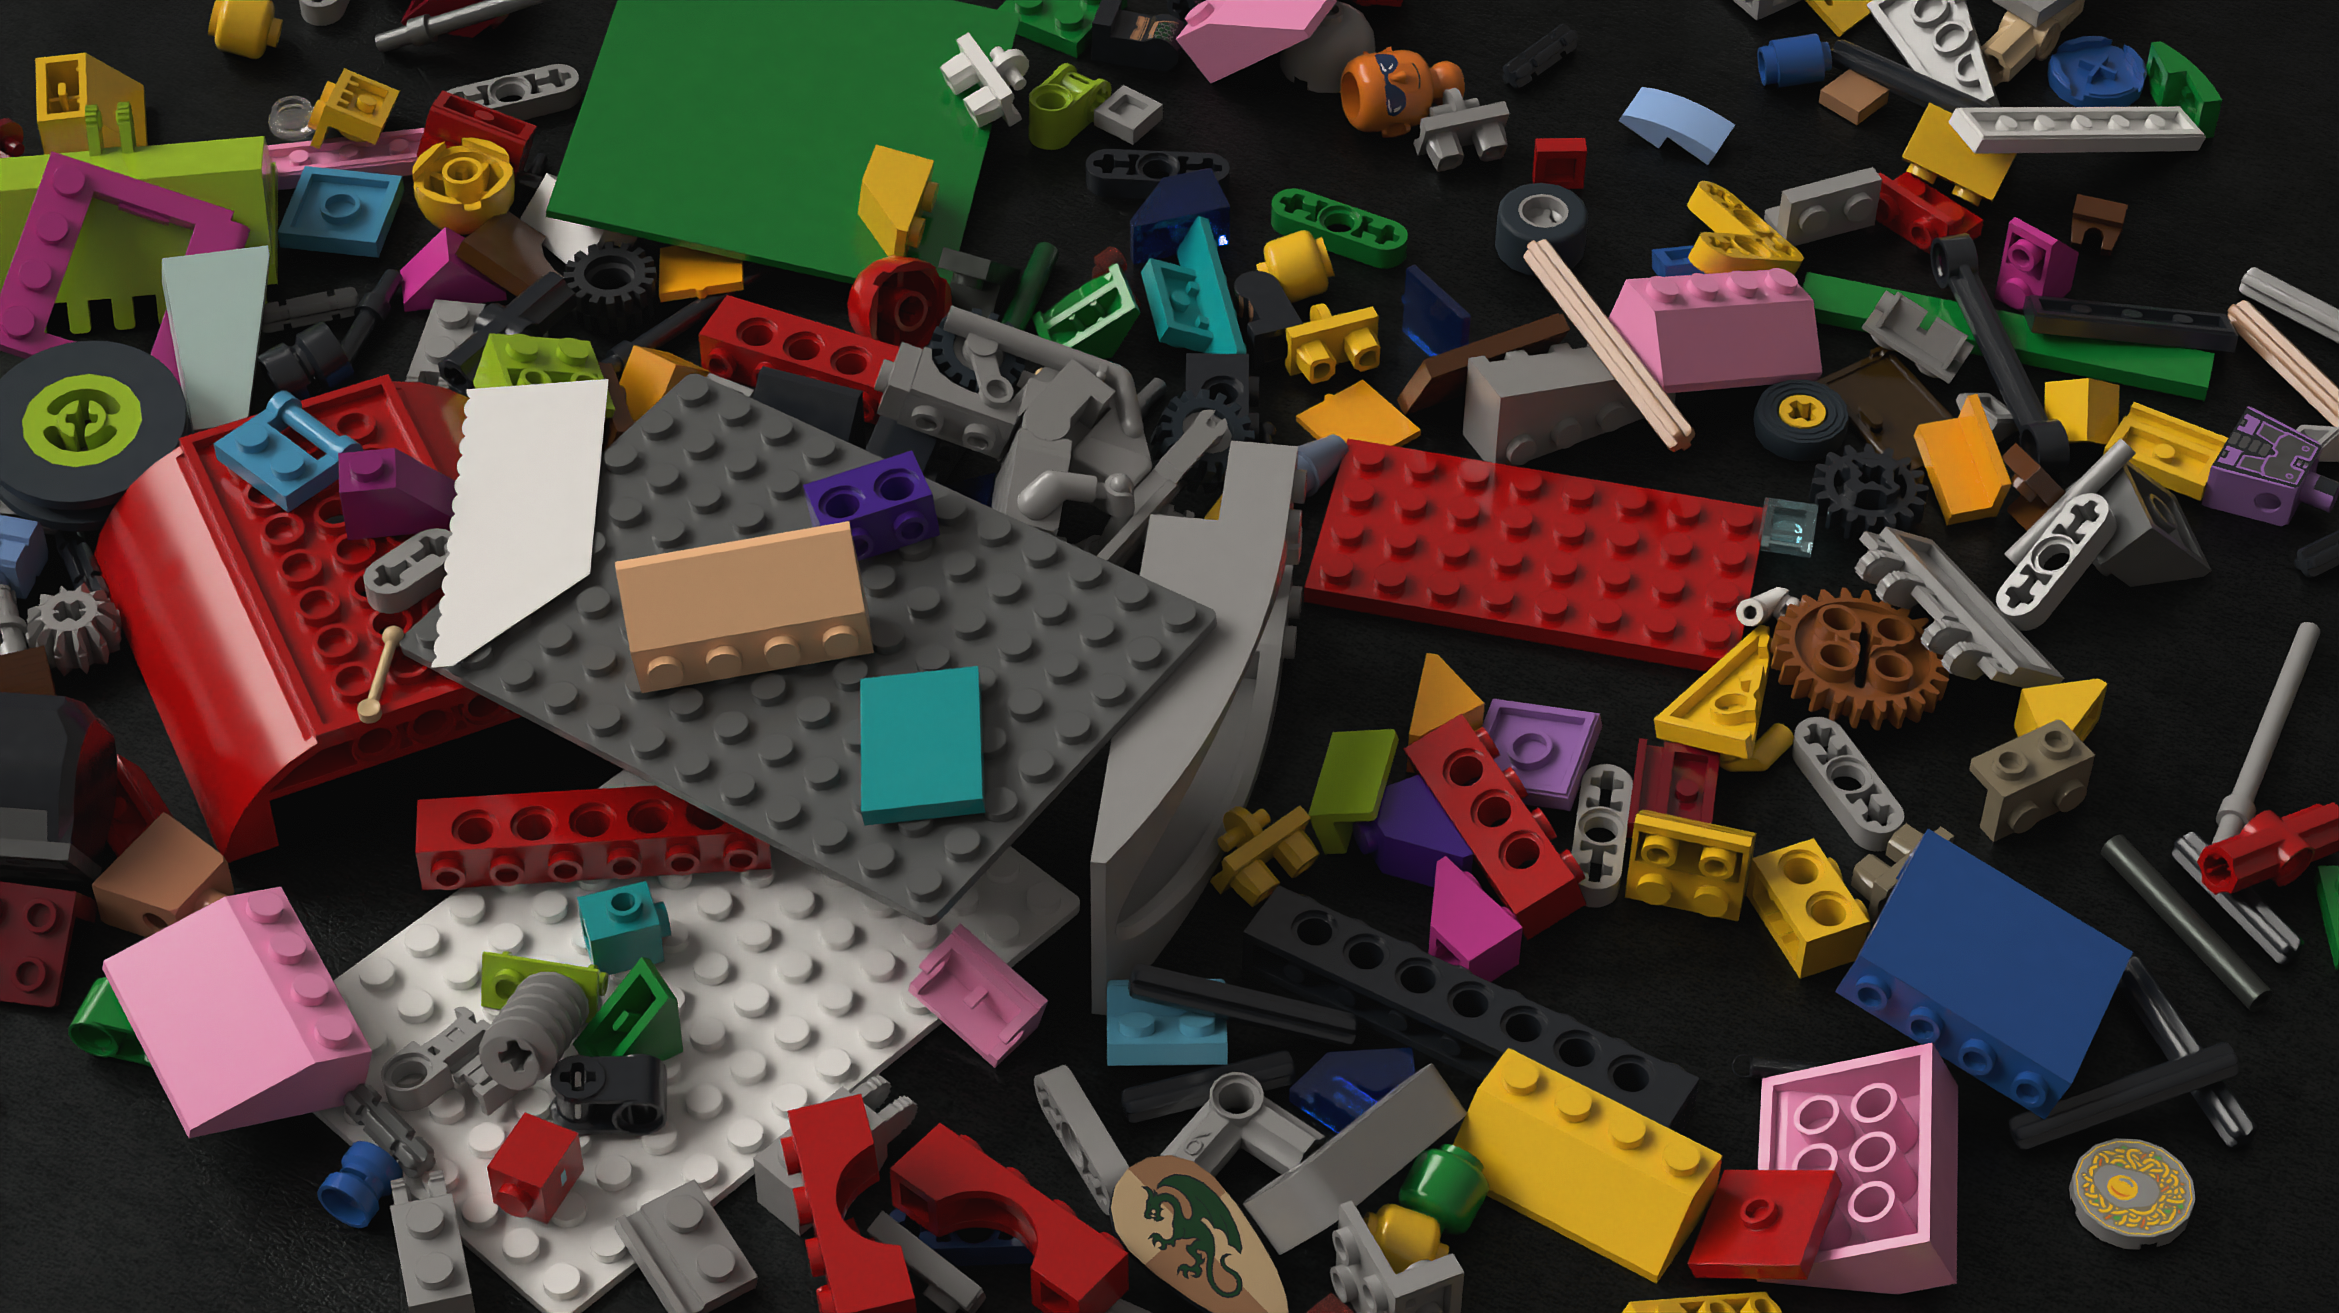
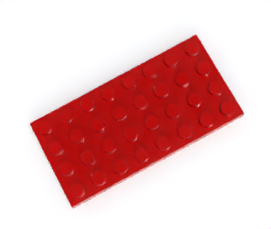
M1347 439L1346 444L1349 451L1344 455L1340 463L1305 583L1304 602L1705 672L1742 641L1745 625L1738 620L1736 609L1741 601L1751 598L1767 508Z

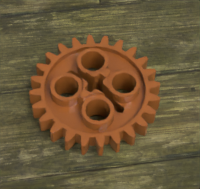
M1847 588L1841 589L1839 598H1834L1825 589L1820 590L1817 601L1807 595H1803L1799 606L1789 604L1785 616H1779L1769 652L1774 654L1771 668L1781 670L1778 679L1779 684L1794 685L1791 694L1792 699L1810 698L1811 702L1808 710L1814 712L1824 707L1830 710L1829 720L1836 721L1841 715L1848 716L1852 728H1857L1861 719L1868 720L1874 730H1880L1884 719H1887L1897 729L1902 727L1905 717L1916 723L1920 722L1923 711L1933 713L1937 701H1942L1950 675L1941 662L1944 655L1934 653L1933 651L1930 652L1921 643L1922 640L1920 638L1925 631L1924 629L1927 628L1929 620L1927 618L1912 620L1909 618L1911 608L1909 610L1905 608L1896 610L1882 600L1879 603L1874 602L1869 590H1864L1860 599L1853 598ZM1861 629L1866 631V646L1862 655L1860 670L1863 676L1860 688L1855 686L1854 681L1860 654V643L1858 640Z

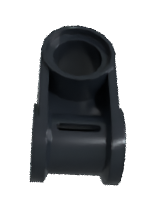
M646 1054L601 1057L574 1055L558 1061L555 1067L552 1068L550 1084L556 1097L552 1101L550 1110L554 1124L579 1133V1136L619 1133L641 1136L657 1132L665 1126L667 1121V1070L665 1064L659 1058ZM576 1072L581 1073V1086L575 1087ZM575 1104H581L580 1119L575 1118Z

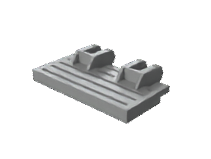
M1885 527L1880 534L1865 531L1859 538L1870 551L1859 558L1854 568L1855 572L1865 582L1868 581L1877 585L1875 594L1885 603L1908 610L1919 603L1934 618L1935 621L1924 629L1925 631L1920 638L1922 640L1921 643L1930 652L1933 651L1934 653L1944 655L1941 662L1949 673L1976 680L1986 674L1991 680L2022 688L2060 684L2063 681L2064 677L1933 540L1890 527Z

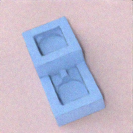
M1642 87L1619 119V122L1658 149L1668 137L1707 165L1735 126V124L1721 115L1689 99Z

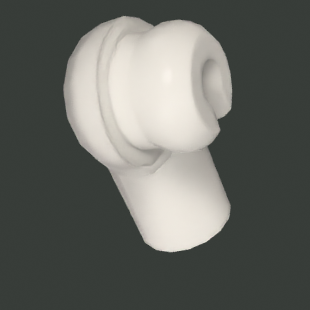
M1776 587L1753 598L1741 601L1736 609V616L1746 626L1762 625L1767 623L1772 617L1778 620L1779 616H1785L1788 605L1799 606L1800 601L1790 596L1788 589Z

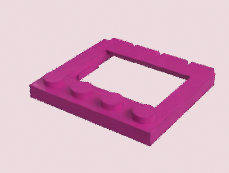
M51 151L0 293V351L27 359L43 350L75 342L45 333L44 331L92 197L117 205L120 211L166 226L172 223L193 230L185 255L245 248L250 229L243 224L232 221L234 215L232 210ZM166 308L150 355L162 362L172 372L181 387Z

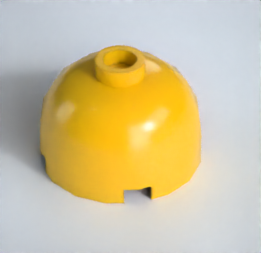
M473 137L461 138L462 146H453L446 149L445 141L433 145L419 156L412 170L415 198L424 216L437 228L442 230L444 227H447L460 235H469L493 216L507 213L514 201V169L510 164L508 153L505 149L491 141Z

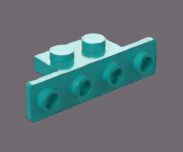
M1198 216L1177 248L1180 266L1149 258L1141 271L1159 342L1167 343L1175 348H1186L1207 354H1246V345L1242 339L1237 321V313L1232 304L1227 286V278L1223 272L1217 251V242L1214 240L1209 219Z

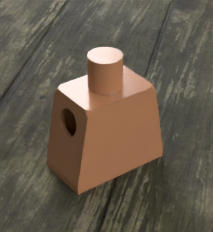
M164 812L92 883L101 921L107 925L144 937H149L221 898L233 895L235 892L229 865L225 857L172 816Z

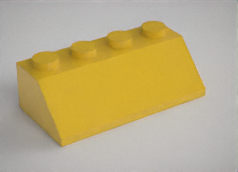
M1510 1048L1505 1051L1478 1087L1453 1143L1454 1146L1475 1156L1483 1164L1484 1169L1482 1173L1489 1184L1488 1197L1656 1284L1709 1209L1717 1190L1722 1161L1721 1154Z

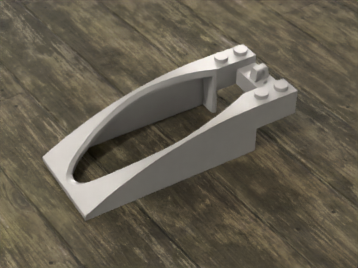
M1231 441L1219 520L1150 514L1140 576L1213 609L1216 613L1217 626L1111 739L1090 861L1092 1014L1107 1015V982L1109 980H1129L1135 965L1141 963L1150 966L1181 926L1204 891L1225 853L1217 842V839L1226 833L1223 823L1224 814L1235 806L1246 808L1257 780L1276 712L1284 658L1294 659L1297 626H1289V618L1300 619L1303 588L1301 586H1293V565L1299 564L1301 556L1302 510H1295L1293 507L1294 503H1305L1307 470L1297 469L1298 446Z

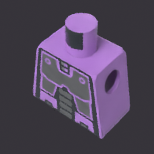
M2248 406L2210 468L2201 505L2266 523L2284 526L2290 523L2301 502L2330 513L2339 496V482L2316 473L2323 449L2318 441Z

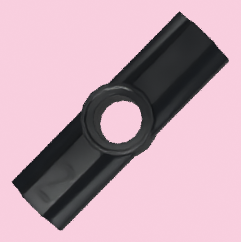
M550 271L545 276L537 279L507 306L499 303H491L486 306L475 321L473 334L438 363L440 377L447 382L452 391L468 397L467 389H475L473 380L489 333L506 335L524 334L531 337H543L549 329L577 306L575 292L570 289L563 277Z

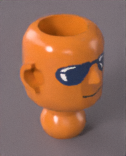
M1387 47L1378 53L1370 54L1368 51H1363V55L1355 57L1347 63L1341 76L1340 95L1345 116L1353 127L1365 133L1381 132L1383 138H1394L1410 132L1411 127L1419 125L1421 118H1426L1429 115V108L1432 107V104L1443 105V92L1446 89L1457 88L1463 97L1465 82L1460 67L1450 61H1441L1429 68L1428 63L1418 53L1410 50L1392 51L1391 47Z

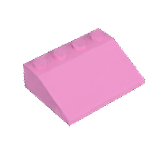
M1206 0L1195 6L1186 15L1185 19L1188 24L1176 40L1207 80L1213 83L1310 38L1337 0Z
M281 886L223 897L103 961L102 970L188 1138L344 1106L343 1099L347 1092L355 1090L359 1084H365L372 1050Z
M1933 1043L1762 1078L1758 1170H1836L1843 1185L1808 1279H1756L1757 1282L1897 1295L1957 1284L1958 1084Z

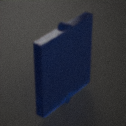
M1415 264L1406 268L1405 294L1401 296L1404 303L1402 331L1430 357L1468 345L1471 315Z

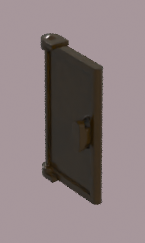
M1881 346L1870 350L1869 357L1816 381L1826 385L1840 395L1847 405L1849 425L1867 444L1873 445L1875 453L1882 454L1887 448L1894 449L1893 459L1897 461L1906 457L1912 459L1910 471H1926L1914 438L1917 426L1954 418L1897 358L1896 351L1888 350Z

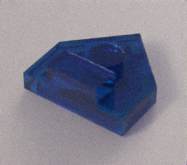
M1412 1047L1328 1052L1290 1088L1289 1102L1338 1134L1390 1091L1415 1074Z

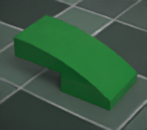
M2161 41L2152 42L2146 66L2147 76L2145 84L2157 107L2180 106L2204 133L2206 138H2214L2222 104V98L2208 78L2182 54Z

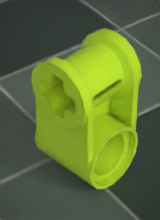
M1064 63L1060 65L1048 79L1034 88L1029 94V140L1031 143L1045 150H1056L1067 146L1075 136L1091 122H1094V110L1111 96V84L1104 79L1098 78L1094 81L1077 73V69L1071 64Z

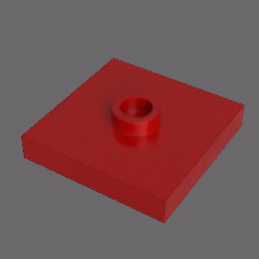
M1724 1170L1687 1263L1695 1278L1807 1280L1843 1185L1836 1170Z

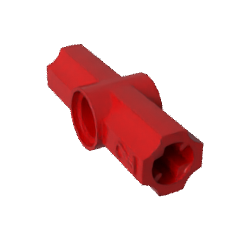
M2334 802L2325 806L2315 804L2282 818L2271 810L2259 813L2245 825L2240 834L2203 848L2197 860L2202 873V883L2215 895L2222 892L2232 894L2267 879H2271L2280 887L2286 886L2297 879L2311 862L2339 851V806Z

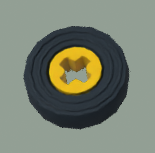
M1786 380L1773 384L1761 394L1753 417L1755 435L1763 447L1778 457L1792 461H1816L1826 458L1829 452L1834 453L1841 447L1849 425L1847 405L1840 395L1826 385L1810 380Z

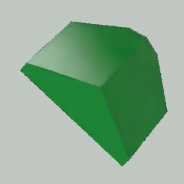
M1118 263L1108 267L1110 272L1090 280L1079 289L1065 296L1044 314L1041 311L1036 312L1032 316V320L1039 337L1101 359L1112 358L1140 314L1124 272Z

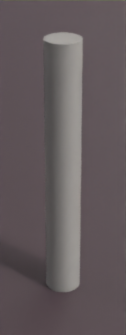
M2120 438L2004 555L2018 566L2070 500L2082 494H2096L2136 452Z

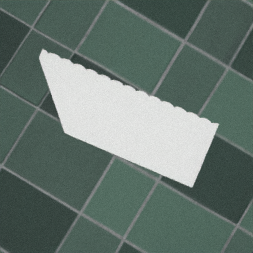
M609 379L467 389V395L470 399L464 407L467 418L462 424V432L465 437L459 445L462 457L457 463V471L460 476L457 477L454 484L457 496L452 502V510L455 515L450 520L449 528L452 535L447 542V549L450 555L444 563L447 575L442 581V590L445 595L439 603V610L442 616L436 625L440 636L434 644V652L437 658L434 659L431 668L456 665L590 575Z

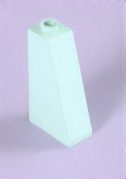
M268 245L162 258L163 291L181 389L185 398L193 434L250 417L268 284L270 256Z

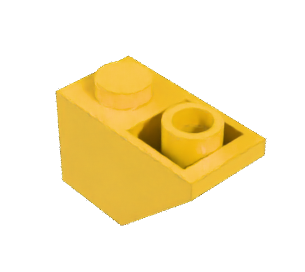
M875 145L862 179L858 215L887 256L906 257L909 247L918 249L926 223V219L921 218L923 211L931 213L936 202L939 183L931 181L934 160Z

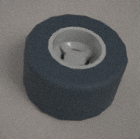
M1527 184L1510 191L1500 202L1497 215L1495 247L1500 259L1513 270L1525 275L1536 276L1525 262L1523 255L1528 250L1527 244L1533 240L1539 242L1546 239L1555 248L1568 267L1573 269L1584 255L1588 224L1586 206L1583 200L1574 192L1555 184Z

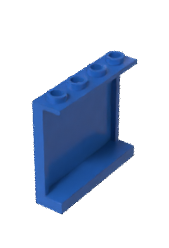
M1927 829L1903 864L1896 877L1898 882L1854 964L1835 992L1921 1045L1933 1043L1941 1057L2045 1119L2073 1083L2133 952L1932 830Z

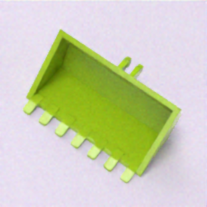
M118 102L116 121L119 126L121 147L104 148L102 114L97 104L85 105L89 151L59 154L234 211L232 221L243 224L250 229L245 248L268 245L270 256L267 285L278 284V169L276 162L271 160L265 136L137 147L131 105L129 102ZM50 154L0 158V293ZM92 197L55 303L67 302L70 331L73 334L91 331L92 323L89 300L111 299L116 329H133L136 326L134 296L145 295L156 296L158 320L161 325L167 308L162 285V258L185 256L193 230L172 223L166 226L120 211L117 205Z

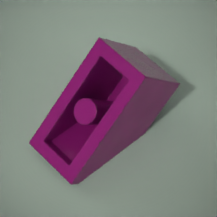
M396 448L338 453L339 495L348 540L418 534L424 530L434 528L450 531V520L455 515L452 510V502L457 496L454 488L455 480Z

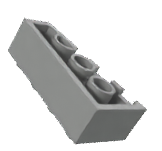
M1568 343L1551 345L1548 353L1529 356L1525 350L1506 352L1504 360L1489 362L1485 356L1468 358L1463 435L1484 461L1511 466L1523 465L1535 458L1560 449L1569 448L1576 443L1606 432L1615 431L1624 425L1644 418L1588 344L1586 347L1572 349ZM1667 393L1675 404L1676 393Z

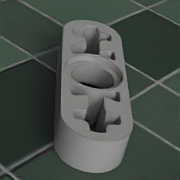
M565 64L548 65L456 87L447 91L522 121L568 110L577 105L581 99L579 74L573 67ZM507 96L522 97V99L514 102L499 101Z
M2087 493L2070 500L2000 587L1996 596L1997 606L2001 613L2018 630H2032L2042 625L2114 535L2117 521L2107 501L2102 496ZM2058 553L2070 555L2068 562L2060 569L2053 571L2043 569L2045 562L2051 556ZM2019 601L2024 602L2020 603L2019 605H2017V607H2015Z
M1811 717L1803 720L1795 729L1792 746L1793 760L1857 845L1870 851L1887 850L1888 841L1903 826L1904 811L1901 805L1838 723L1824 717ZM1828 746V751L1826 752L1823 747ZM1842 776L1852 777L1858 780L1862 787L1857 790L1847 791L1838 788L1833 783V780ZM1869 815L1873 821L1867 822V816Z
M1600 764L1593 766L1582 777L1572 855L1586 877L1578 885L1586 901L1584 906L1598 908L1607 906L1619 894L1633 781L1624 769L1616 765ZM1601 789L1612 790L1610 808L1599 806ZM1592 828H1605L1610 830L1616 837L1609 842L1600 843L1591 840L1585 833ZM1591 863L1602 864L1600 882L1588 881Z
M1066 1065L1036 1075L1034 1086L1044 1115L1099 1207L1106 1215H1109L1113 1188L1129 1168L1127 1162L1073 1073Z

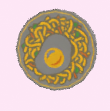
M2116 1138L2094 1145L2079 1158L2069 1186L2070 1201L2072 1198L2076 1207L2075 1214L2082 1226L2101 1241L2123 1249L2140 1250L2142 1244L2150 1245L2157 1243L2156 1247L2171 1243L2186 1229L2196 1200L2193 1180L2182 1162L2164 1148L2140 1139Z

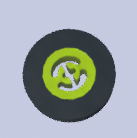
M109 341L66 343L43 350L18 363L0 379L1 501L20 517L38 521L43 527L76 532L101 530L111 510L129 486L154 463L179 447V438L193 434L183 391L175 376L162 362L152 355L132 346ZM91 419L92 423H88L86 426L84 420ZM87 445L88 451H81V448Z

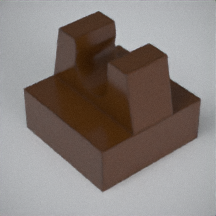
M2077 194L2071 223V248L2081 250L2083 239L2089 234H2097L2102 238L2100 255L2110 257L2118 240L2121 239L2128 205Z

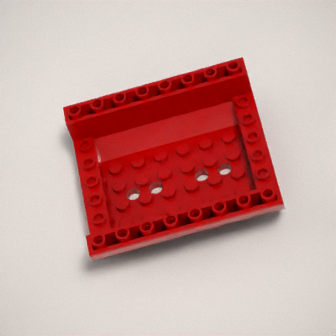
M389 374L301 401L303 410L337 435H347L362 445L363 451L396 448L455 481L460 476L457 471L458 460L462 457L459 445L465 437L462 432V424L467 418L464 407L470 399L448 388L421 382L392 381ZM256 415L179 438L180 446L147 469L129 486L113 507L99 534L94 553L102 572L100 576L105 579L109 588L108 597L120 612L122 630L216 848L228 863L279 846L270 800L522 717L405 656L399 646L395 650L380 696L379 703L382 710L380 720L367 724L359 719L357 706L362 700L368 698L385 646L382 634L378 632L388 626H398L406 634L440 602L445 593L442 587H440L418 603L399 613H381L373 609L369 605L367 597L361 596L366 591L363 577L366 568L416 534L348 540L345 522L337 524L325 522L331 517L343 515L339 495V479L289 513L216 458L213 443ZM287 427L280 432L318 460L326 455L325 452L291 427Z

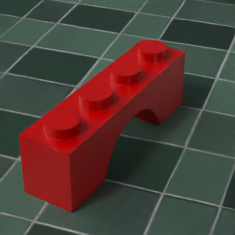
M857 1094L788 1110L791 1136L780 1138L788 1176L800 1173L803 1186L792 1189L800 1226L813 1224L816 1236L805 1240L812 1276L814 1278L825 1275L828 1285L827 1290L817 1292L821 1313H917L915 1297L901 1245L884 1244L869 1240L852 1230L844 1221L848 1208L857 1196L880 1180L874 1140L862 1095Z
M939 1123L890 1168L893 1206L938 1238L967 1228H990L1010 1234L1021 1241L1034 1256L1031 1265L1032 1304L1042 1312L1105 1313L1129 1290L1128 1252L1125 1251L1122 1244L1115 1237L1106 1232L1099 1233L1078 1219L1075 1212L1066 1203L1058 1199L1051 1200L1032 1187L1020 1171L1013 1167L1005 1168L986 1155L979 1144L969 1136H959Z

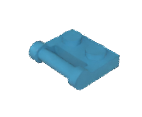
M288 391L276 393L269 400L264 411L213 443L218 461L288 513L339 479L338 453L363 451L362 445L347 435H337L303 410L301 401ZM287 427H291L325 452L326 455L317 460L280 432Z

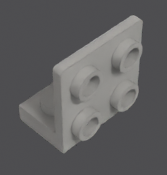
M1353 1201L1339 1205L1338 1230L1333 1231L1332 1234L1336 1250V1266L1331 1268L1330 1275L1334 1289L1343 1303L1350 1301L1357 1313H1461L1464 1271L1453 1253L1433 1261L1421 1260L1406 1268L1404 1272L1395 1274Z

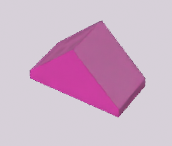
M444 227L400 270V274L403 277L401 285L405 312L432 309L435 299L468 303L507 300L506 289L457 257L455 253L465 237L447 227Z

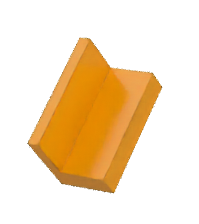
M1978 394L1968 395L1958 418L1920 424L1917 426L1914 434L1946 525L1996 517L2012 484Z

